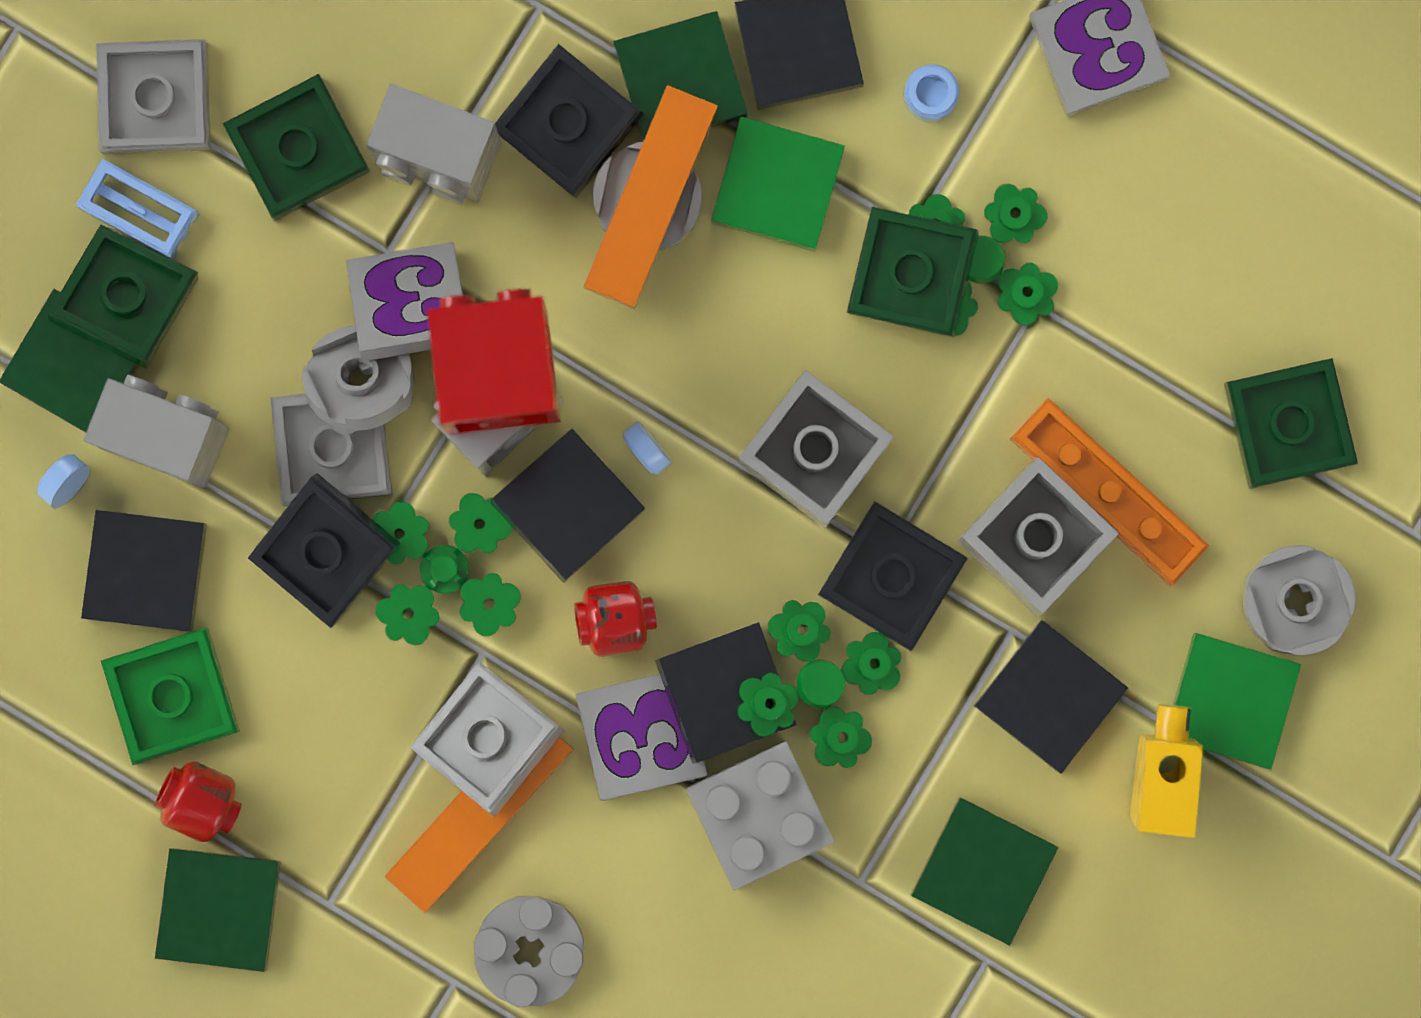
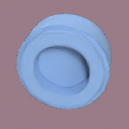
M934 64L916 69L908 78L904 89V100L908 110L915 117L924 121H938L947 117L955 108L959 97V85L955 76L945 67Z
M640 421L635 422L623 432L624 436L622 437L651 474L658 475L672 464L667 453Z
M74 454L61 457L41 478L37 487V495L53 509L65 505L85 484L90 474V467Z

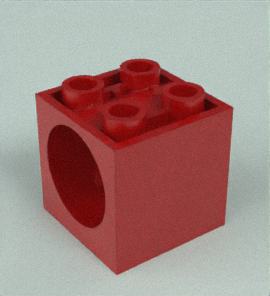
M510 289L498 292L497 301L475 303L474 296L459 295L440 299V308L427 309L439 422L448 435L561 422L549 316L543 296L532 297L531 289Z

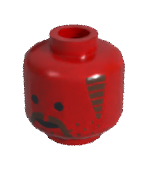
M632 581L588 587L584 591L582 602L574 603L575 622L580 645H589L593 654L598 657L639 651L646 644L647 630L657 628L652 597L642 598L639 588Z
M192 761L186 763L181 769L171 768L159 790L155 807L161 809V822L165 827L198 842H207L213 839L219 830L225 833L230 832L240 813L242 803L234 800L236 793L234 779L199 762Z

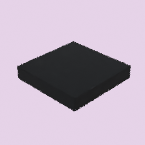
M742 0L734 2L758 110L863 87V77L845 0Z
M558 44L495 122L501 138L569 194L577 198L644 113Z
M572 428L490 501L492 506L563 583L646 509Z
M316 473L307 481L248 556V559L329 628H332L348 611L401 543L321 475Z
M874 501L818 593V596L911 652L968 557Z
M95 510L81 619L192 632L207 524Z
M1040 620L973 706L1056 772L1062 774L1129 687L1046 622Z
M759 622L655 660L692 764L764 738L753 732L751 721H743L738 716V707L743 703L739 696V688L742 682L749 678L761 680L767 673L778 675ZM767 699L765 702L768 709L772 707L770 699ZM795 719L789 727H778L775 733L796 726Z

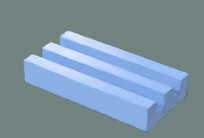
M103 158L76 203L79 209L170 259L175 258L180 242L185 240L189 233L187 231L192 222L195 223L200 214L197 210ZM107 175L181 215L176 224L104 185ZM96 194H99L170 235L166 242H163L93 203V199Z

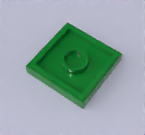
M741 116L711 223L815 252L845 145Z
M205 627L101 660L132 765H138L240 732L208 628Z
M1193 633L1173 705L1191 708L1188 738L1196 739L1205 751L1272 770L1301 664Z

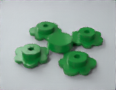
M1002 184L994 193V202L989 203L985 207V218L992 222L990 227L992 237L978 236L955 336H959L966 331L969 323L968 318L973 317L978 311V303L973 298H970L972 285L969 281L983 284L999 277L998 286L1003 293L998 298V306L1003 311H1011L1013 320L1019 325H1030L1037 319L1038 314L1046 316L1053 311L1054 302L1051 297L1055 295L1058 289V282L1054 275L1048 272L1039 273L1037 265L1031 262L1023 264L1020 271L1013 268L1003 271L1006 256L1000 243H1008L1014 238L1018 243H1028L1033 237V230L1042 228L1047 221V211L1042 205L1036 203L1037 193L1034 189L1023 188L1019 191L1012 184ZM934 194L926 200L925 205L915 204L909 210V215L959 226L965 220L963 211L958 208L951 209L949 199L942 194ZM1012 210H1018L1020 216L1018 218H1013L1010 212ZM1029 288L1032 291V295L1026 297L1023 295L1022 290Z
M477 493L464 495L459 502L460 511L453 512L449 517V525L456 531L454 542L457 548L450 545H439L433 547L428 552V543L423 536L429 529L428 521L422 516H416L412 505L400 501L393 504L389 512L379 511L375 513L373 520L394 538L397 531L401 530L404 532L402 539H396L401 544L388 559L389 563L399 565L404 562L406 557L409 559L423 557L420 563V576L426 586L417 585L409 590L407 586L398 584L392 588L391 598L382 599L376 606V616L381 623L386 625L385 634L390 640L398 641L404 638L408 644L417 646L423 644L428 639L429 627L435 626L440 619L439 612L432 607L434 603L432 591L447 594L461 588V597L465 603L460 607V616L466 622H473L475 631L481 636H492L499 630L500 625L510 627L515 623L516 614L513 609L518 606L521 600L519 589L511 583L502 584L501 577L496 573L485 575L483 581L475 578L467 580L469 565L465 555L462 553H471L479 548L481 552L490 554L496 550L497 540H504L511 534L512 526L490 503L493 497L485 501ZM483 521L485 526L482 529L475 528V523ZM487 600L494 601V607L491 609L485 608V602ZM412 610L414 616L411 619L404 618L405 611Z
M796 600L787 601L783 605V613L776 614L770 618L768 632L772 638L779 640L777 642V651L780 655L787 657L794 654L800 661L808 662L802 667L797 676V690L790 684H781L779 676L775 673H767L761 680L757 678L746 679L739 688V696L743 703L738 707V716L743 721H751V728L756 735L761 737L771 736L778 727L786 728L793 723L794 715L791 709L797 705L800 696L807 705L813 708H826L820 714V724L813 726L809 732L810 740L817 744L814 750L816 761L826 767L839 763L844 768H851L857 763V755L865 754L869 751L872 745V737L866 729L861 728L863 718L858 712H848L845 714L841 708L832 705L841 698L845 689V681L849 684H858L859 690L865 695L876 693L878 688L882 690L895 688L900 681V673L896 665L901 661V653L897 648L889 647L888 640L880 632H870L863 637L862 642L852 641L847 645L846 655L849 659L844 661L841 670L828 660H814L820 653V644L827 642L831 636L830 629L823 624L826 617L825 610L816 602H808L801 605ZM799 625H802L805 629L803 635L798 632ZM872 659L876 661L875 669L870 666ZM767 699H770L772 701V707L770 709H768L765 705ZM839 733L844 735L842 743L838 740Z

